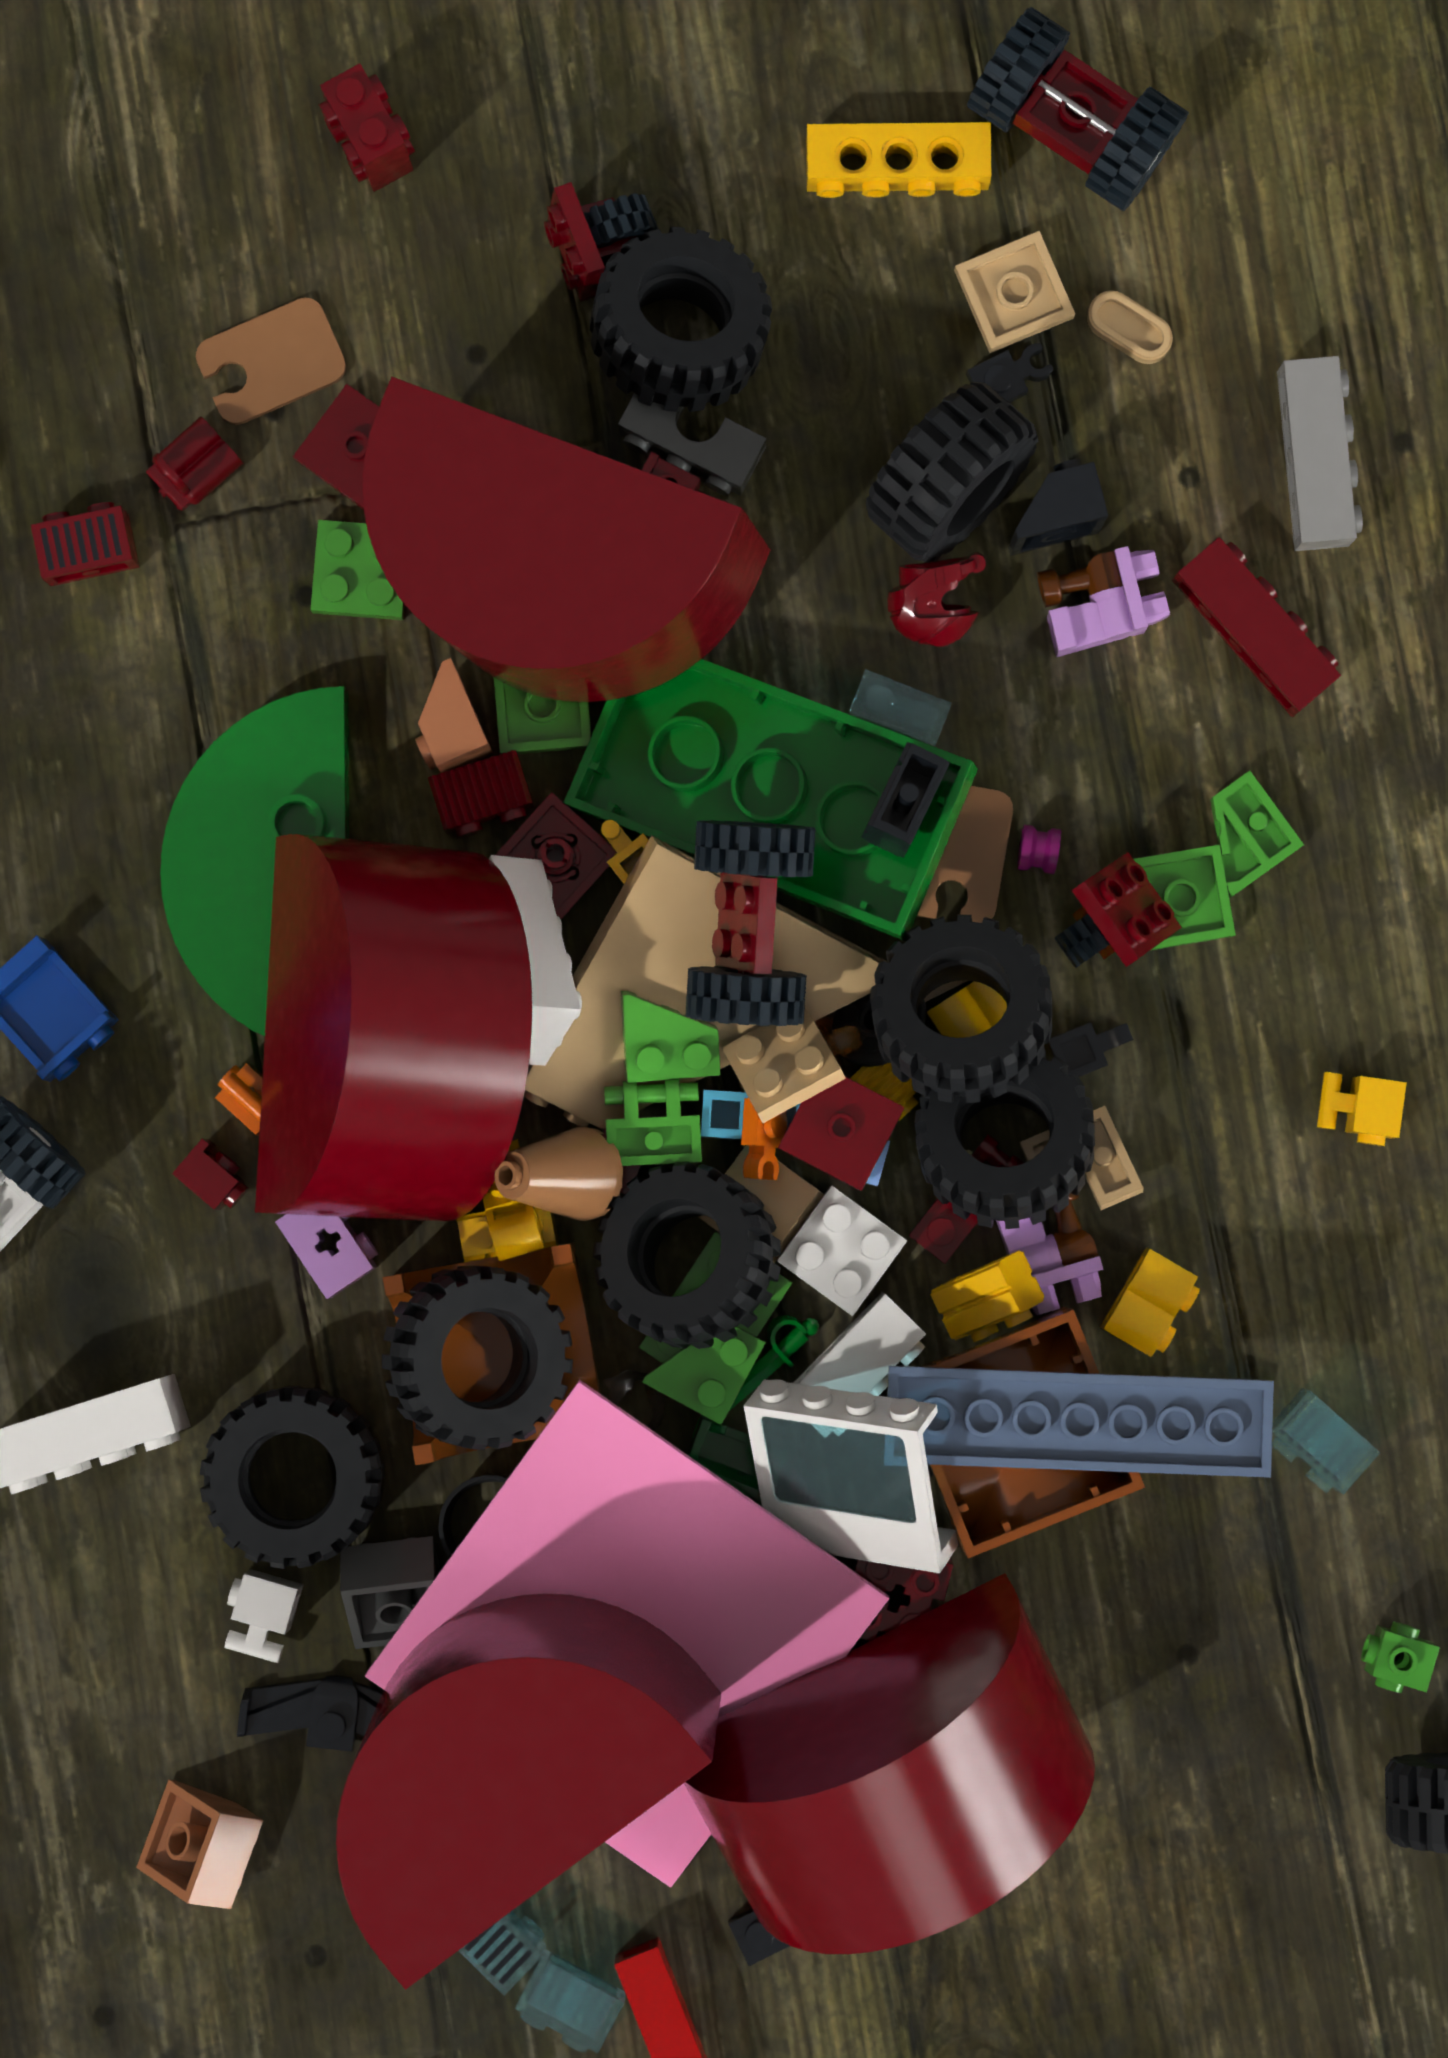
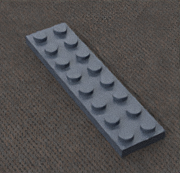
M888 1365L887 1397L898 1399L911 1398L919 1402L937 1404L938 1413L923 1433L927 1464L1271 1478L1274 1381ZM886 1435V1463L907 1464L904 1441L898 1436Z

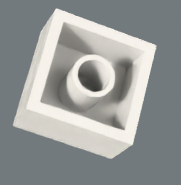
M831 1185L776 1261L853 1316L906 1244L907 1240Z

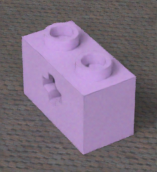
M286 1214L275 1221V1223L326 1299L333 1298L378 1267L372 1259L378 1255L376 1248L364 1232L356 1235L347 1221L350 1217ZM325 1230L329 1234H340L341 1239L336 1243L339 1250L338 1253H335L333 1250H322L320 1245L325 1241V1237L322 1234Z

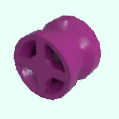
M1024 824L1019 845L1017 870L1027 871L1031 867L1041 868L1045 874L1054 875L1059 856L1061 829L1051 828L1047 832L1037 831L1033 825Z

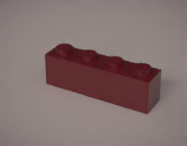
M1218 537L1175 575L1172 582L1293 718L1341 676L1335 669L1339 664L1327 648L1322 645L1317 648L1305 635L1308 632V628L1293 611L1286 613L1276 602L1275 599L1278 595L1272 585L1262 576L1256 579L1245 566L1247 559L1243 552L1234 543L1228 542L1225 544Z

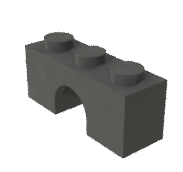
M633 394L618 423L619 434L625 437L623 440L625 445L645 455L651 450L665 457V461L687 472L692 471L706 478L704 484L721 495L729 496L730 492L739 496L742 495L766 449L765 437L725 417L718 432L712 438L702 442L691 441L685 438L677 429V422L685 407H679L677 412L663 410L664 405L652 402L650 407L638 401L639 395Z

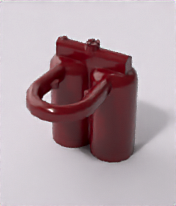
M200 416L160 453H156L152 457L154 464L146 473L160 488L158 492L163 497L168 496L177 506L178 510L184 511L190 504H199L244 463L209 423Z

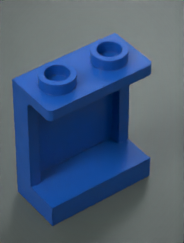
M36 935L0 968V1029L38 1070L36 1074L42 1080L49 1082L54 1078L59 1082L64 1080L78 1068L80 1062L77 1058L89 1047L93 1050L98 1049L115 1033L111 1027L119 1019L45 938Z

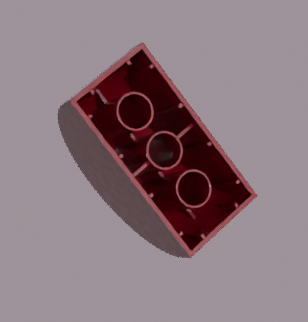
M392 376L369 434L363 467V507L368 534L376 558L387 580L402 602L422 623L477 667L511 687L539 697L572 702L614 700L652 689L680 675L709 653L733 627L746 607L771 551L741 507Z
M288 834L276 837L255 1202L256 1213L452 1221L463 1217L474 1209L495 1181V1171L505 1160L509 1151L525 1092L532 1035V981L527 940L516 899L502 872L484 855L472 851L303 834Z
M1006 1573L850 1651L845 1658L804 1674L718 1718L712 1763L684 1784L757 1919L767 1932L789 1946L808 1952L858 1954L894 1948L942 1932L985 1910L1026 1881L1055 1853L1078 1822L1091 1794L1094 1782L1095 1761L1088 1737Z
M532 1594L496 1600L475 1607L451 1619L419 1643L399 1665L377 1704L347 1777L340 1801L336 1833L338 1870L344 1895L352 1916L367 1943L402 1987L406 1990L712 1763L721 1701L720 1690L694 1659L677 1642L656 1626L620 1607L574 1595Z

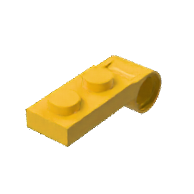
M518 1139L511 1142L509 1151L520 1148ZM494 1181L484 1196L483 1203L498 1260L503 1261L544 1249V1239L535 1208L505 1198L498 1191Z

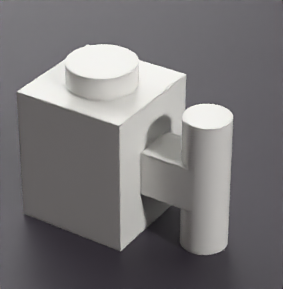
M253 1569L245 1572L242 1579L235 1578L227 1601V1605L234 1607L231 1619L249 1624L250 1626L247 1635L230 1630L224 1648L279 1663L284 1645L267 1641L269 1630L285 1635L291 1629L303 1584Z

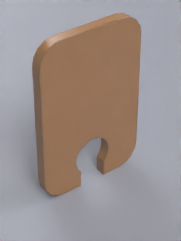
M306 297L297 299L201 342L196 351L197 364L204 379L218 374L219 370L228 364H237L246 371V384L241 390L235 393L224 392L213 397L222 418L234 425L244 424L336 384L345 375L347 367L345 358L323 308L314 299Z
M976 786L970 787L917 916L935 919L938 911V903L936 901L938 887L944 882L956 881L967 892V901L960 910V915H972V922L982 923L984 917L990 919L994 917L1013 815L1012 801L1004 792Z

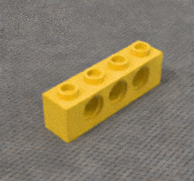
M991 122L807 124V192H816L817 196L824 198L840 197L844 194V191H862V195L866 197H884L889 195V191H908L910 196L927 197L934 195L935 190H953L955 195L964 197L978 195L981 193V190L989 189L992 177ZM945 153L952 156L956 164L950 169H940L935 166L932 158L937 154ZM855 154L860 156L865 164L860 169L849 170L841 164L840 160L846 155ZM893 154H902L909 159L911 164L905 169L897 170L890 167L886 159Z

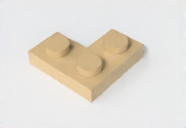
M1106 1106L1093 1110L1095 1124L1094 1160L1091 1171L1085 1173L1086 1180L1100 1210L1143 1193L1144 1189ZM1049 1130L1020 1142L1027 1161L1037 1156L1047 1145L1050 1136Z

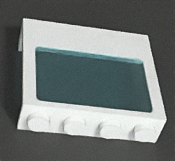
M764 1379L744 1404L762 1507L830 1555L941 1573L958 1547L956 1530L937 1527L923 1433L938 1413L937 1404L919 1402L911 1398L898 1399L872 1395L868 1392L856 1393L829 1389L825 1386H807L787 1383L778 1379Z

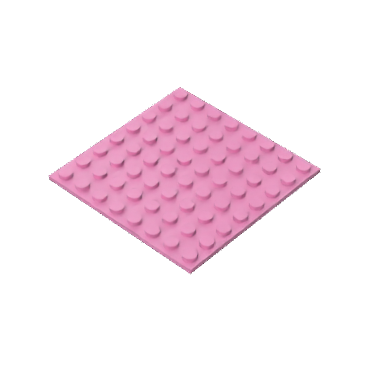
M579 1379L440 1570L432 1584L424 1592L368 1669L365 1677L385 1690L399 1665L419 1643L451 1619L475 1607L520 1595H574L602 1601L631 1612L656 1626L677 1642L720 1690L721 1701L718 1718L804 1674L845 1658L887 1603L889 1595ZM683 1783L605 1841V1843L671 1888L710 1837L711 1832Z

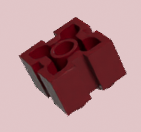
M855 1559L852 1570L883 1592L893 1591L895 1585L903 1586V1594L908 1595L906 1601L899 1602L897 1607L888 1606L889 1601H887L860 1638L872 1641L877 1638L878 1631L887 1633L929 1612L933 1599L945 1601L954 1566L952 1561L948 1560L941 1573H934Z

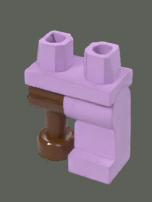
M1126 546L1111 552L1100 553L1094 556L1086 567L1058 576L1055 569L1037 572L1038 585L1045 608L1061 604L1063 601L1062 594L1087 590L1090 600L1089 603L1069 608L1065 606L1049 610L1047 622L1056 657L1129 636L1144 634L1149 625L1169 617L1170 611L1164 591L1141 597L1137 581L1159 575V567L1154 550L1130 552L1129 547Z
M1070 1193L1068 1195L1069 1205L1059 1213L1055 1212L1059 1232L1046 1235L1042 1222L1033 1225L1030 1218L1019 1220V1228L1005 1229V1221L996 1220L1007 1255L1018 1250L1024 1252L1032 1269L1031 1276L1036 1278L1044 1294L1043 1302L1032 1307L1035 1315L1060 1309L1053 1284L1070 1279L1076 1303L1102 1297L1098 1271L1104 1270L1101 1259L1098 1256L1094 1239L1082 1229L1071 1202L1078 1199L1079 1194L1073 1195Z

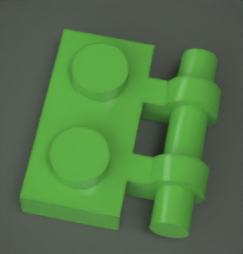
M679 1079L665 1080V1084L637 1085V1082L627 1083V1081H623V1086L604 1087L605 1105H624V1118L606 1119V1140L608 1143H614L618 1149L622 1166L702 1162L700 1115L681 1116L680 1102L699 1101L698 1082L679 1083ZM666 1103V1116L639 1118L638 1104Z

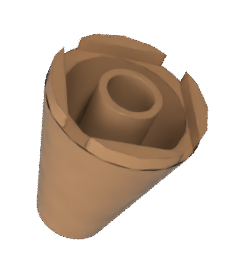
M577 1127L509 1151L505 1160L495 1171V1184L498 1191L505 1198L573 1220L592 1221L604 1216L610 1210L606 1208L611 1202L612 1197L619 1196L623 1178L620 1154L614 1143H608L601 1135L604 1133L600 1130Z

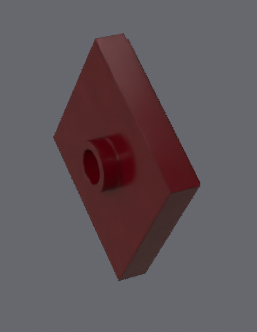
M346 383L292 457L303 467L364 510L362 489L364 458L369 434L379 406Z
M845 1077L846 1079L800 1104L778 1148L862 1191L905 1107Z

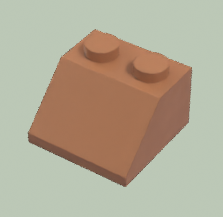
M452 659L443 661L418 721L423 735L415 738L421 755L429 769L432 770L437 767L441 773L495 756Z
M168 1779L136 1868L187 1904L231 1909L238 1889L241 1886L252 1850L257 1842L263 1820L236 1802L176 1780Z

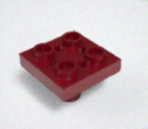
M551 792L495 855L542 860L545 873L547 874L546 877L552 884V900L556 915L562 920L610 867L607 861L615 856L617 852L611 844ZM567 835H574L577 838V844L574 847H570L566 842L573 843L574 838ZM540 836V838H536L534 843L536 845L542 843L539 849H535L531 844L532 839ZM570 867H575L578 869V878L574 880L568 879L576 875V870H571L569 873L566 874Z

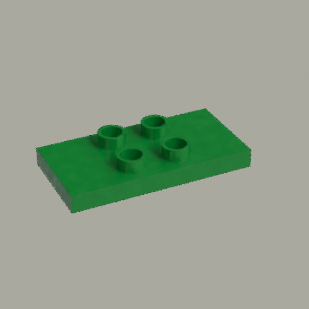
M700 659L680 675L657 687L636 695L606 701L563 803L573 811L601 822L614 820L624 831L640 836L644 834L648 840L652 835L695 858L697 821L700 820L743 821L814 827L816 832L813 876L773 877L778 878L777 891L906 941V932L914 924L978 768L969 759ZM909 742L946 759L950 764L905 857L902 858L865 841L861 837L906 743Z

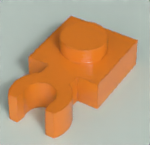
M744 1098L741 1145L749 1146V1154L744 1160L743 1176L749 1179L777 1180L779 1163L775 1153L787 1130L786 1111L762 1123L749 1098Z

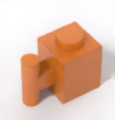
M246 1063L242 1068L235 1065L219 1081L218 1086L222 1090L215 1098L255 1135L259 1136L263 1074L251 1064Z

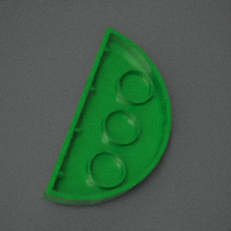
M344 686L318 688L280 698L249 713L233 724L197 760L179 790L166 824L161 852V890L166 919L175 945L198 984L213 1001L234 1019L265 1036L276 837L288 834H303L349 839L348 691Z

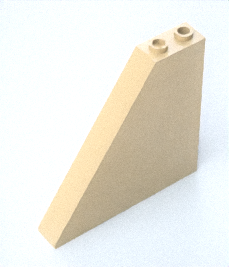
M651 835L573 975L576 991L580 993L582 999L580 1015L573 1021L564 1035L561 1045L555 1049L545 1066H528L524 1092L525 1098L541 1107H547L551 1103L565 1110L563 1116L580 1127L587 1128L590 1123L600 1129L606 1128V1119L624 1118V1105H605L604 1098L605 1086H623V1081H627L625 1078L621 991L633 992L637 997L660 1006L663 1004L678 1010L682 1015H686L688 968L719 966L715 965L716 957L712 950V938L715 930L718 929L719 909H717L715 904V889L720 882L721 873L695 870V858ZM776 902L772 969L807 975L805 1007L813 1021L871 993V987L875 985L874 974L878 964L882 961L887 962L886 960ZM708 1022L715 1025L718 1029L720 1069L730 1065L722 1047L759 1028V1025ZM704 1077L679 1079V1083L696 1082ZM665 1080L637 1082V1085L665 1084ZM653 1103L638 1104V1111Z

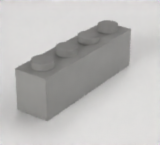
M1339 356L1285 360L1277 371L1294 551L1349 547L1357 538V533L1362 532L1363 518L1360 505H1354L1352 488L1358 485V468L1356 460H1349L1348 442H1352L1354 436L1352 416L1350 414L1345 415L1343 397H1348L1349 395L1348 372L1346 369L1340 370Z

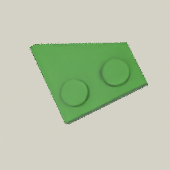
M621 991L625 1078L627 1083L720 1075L719 1035L715 1025L686 1017L680 1014L678 1010L663 1004L661 1006L637 997L633 992Z
M735 1327L737 1331L736 1337L727 1342H723L715 1337L713 1338V1346L698 1349L689 1345L686 1349H682L658 1368L648 1373L642 1383L722 1425L766 1342L739 1327Z

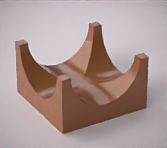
M574 1242L546 1247L503 1261H499L498 1257H490L383 1277L385 1295L391 1303L393 1312L400 1301H410L412 1298L410 1289L419 1282H430L432 1274L444 1269L455 1270L458 1266L467 1265L503 1268L505 1271L518 1272L529 1277L530 1284L540 1285L550 1294V1298L547 1301L549 1305L560 1307L565 1319L558 1324L561 1330L570 1331L573 1344L572 1346L565 1347V1358L573 1359L572 1373L564 1372L561 1381L562 1385L568 1387L563 1400L554 1399L550 1407L556 1412L579 1379L601 1394ZM473 1312L461 1318L450 1330L442 1350V1371L446 1383L457 1397L470 1402L483 1401L493 1395L505 1382L511 1368L513 1350L510 1336L503 1323L490 1313ZM413 1421L414 1439L412 1450L415 1465L431 1463L450 1456L477 1450L441 1442L435 1437L427 1436L415 1428L416 1423ZM537 1421L534 1424L536 1433L525 1440L514 1438L512 1443L537 1439L547 1423Z
M1064 1306L1047 1312L1041 1318L995 1339L943 1359L918 1366L1099 1373L1074 1309ZM930 1465L953 1528L957 1532L958 1542L967 1558L1145 1488L1139 1472Z

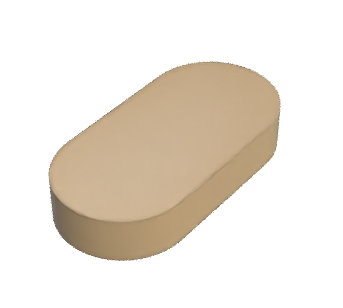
M1118 291L1102 292L1090 304L1087 312L1088 325L1091 331L1104 341L1143 364L1159 362L1167 355L1173 341L1172 331L1168 323L1156 314Z

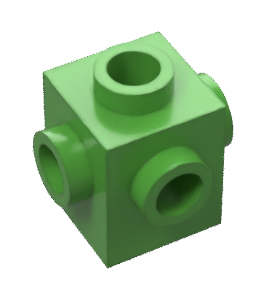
M1393 1621L1391 1629L1377 1625L1375 1634H1368L1363 1645L1361 1661L1366 1662L1364 1670L1376 1677L1374 1685L1402 1693L1403 1687L1407 1686L1427 1693L1440 1647L1431 1641L1418 1638L1420 1629ZM1400 1653L1399 1659L1394 1662L1395 1656Z

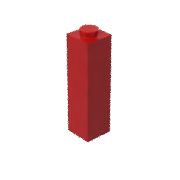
M659 1937L615 1954V1969L651 2058H707Z

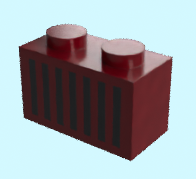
M113 502L96 503L87 507V513L70 516L69 512H54L44 515L42 517L43 522L31 524L41 578L49 586L140 568L129 514L121 505L115 506Z

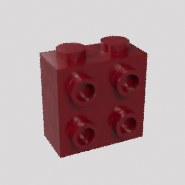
M359 63L319 85L325 101L318 104L325 117L324 121L337 144L345 140L341 147L359 183L367 179L373 192H376L414 171L409 155L415 153L409 140L411 138L398 113L390 117L393 111L387 101L389 98L376 74L368 77Z

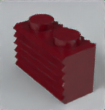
M516 750L428 777L443 829L446 834L455 832L457 839L482 832V823L499 818L501 825L522 820L527 817L526 809L534 807Z

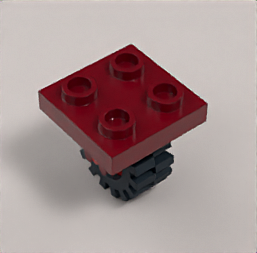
M572 182L554 188L551 204L547 206L548 220L544 221L545 232L551 247L559 246L564 259V263L560 264L564 282L569 290H576L580 302L596 296L600 276L604 273L606 263L613 253L621 252L622 245L630 239L637 237L642 241L645 232L658 229L645 195L641 194L638 196V193L631 194L628 197L622 195L617 200H614L612 197L581 206Z
M1127 852L1072 890L1082 904V907L1072 914L1077 922L1054 939L1075 968L1098 952L1103 959L1116 952L1127 967L1182 927L1176 920L1172 908L1161 899L1149 882L1145 870Z

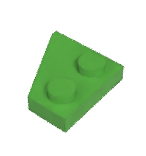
M1251 771L1245 773L1210 799L1229 898L1304 846Z

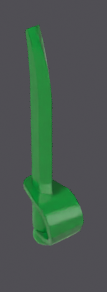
M781 1315L769 1323L767 1338L773 1348L753 1365L730 1410L781 1365L786 1363L790 1368L794 1366L789 1357L809 1340L807 1335L813 1336L818 1332L819 1323L817 1320L807 1318L801 1324L795 1317ZM787 1324L796 1326L777 1344L775 1343V1335L779 1328ZM698 1420V1422H697V1424H696V1427H695V1429H694L693 1436H694V1434H695V1431H696L697 1425H698V1423H699V1420Z

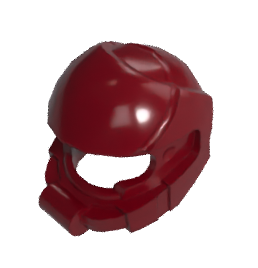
M973 552L969 556L900 565L899 585L891 589L887 597L888 612L891 613L890 619L896 630L913 642L917 641L919 644L944 647L961 639L972 627L979 612L971 611V606L945 604L942 601V597L946 592L956 589L958 582L965 579L969 573H979L984 570L986 561L983 554Z

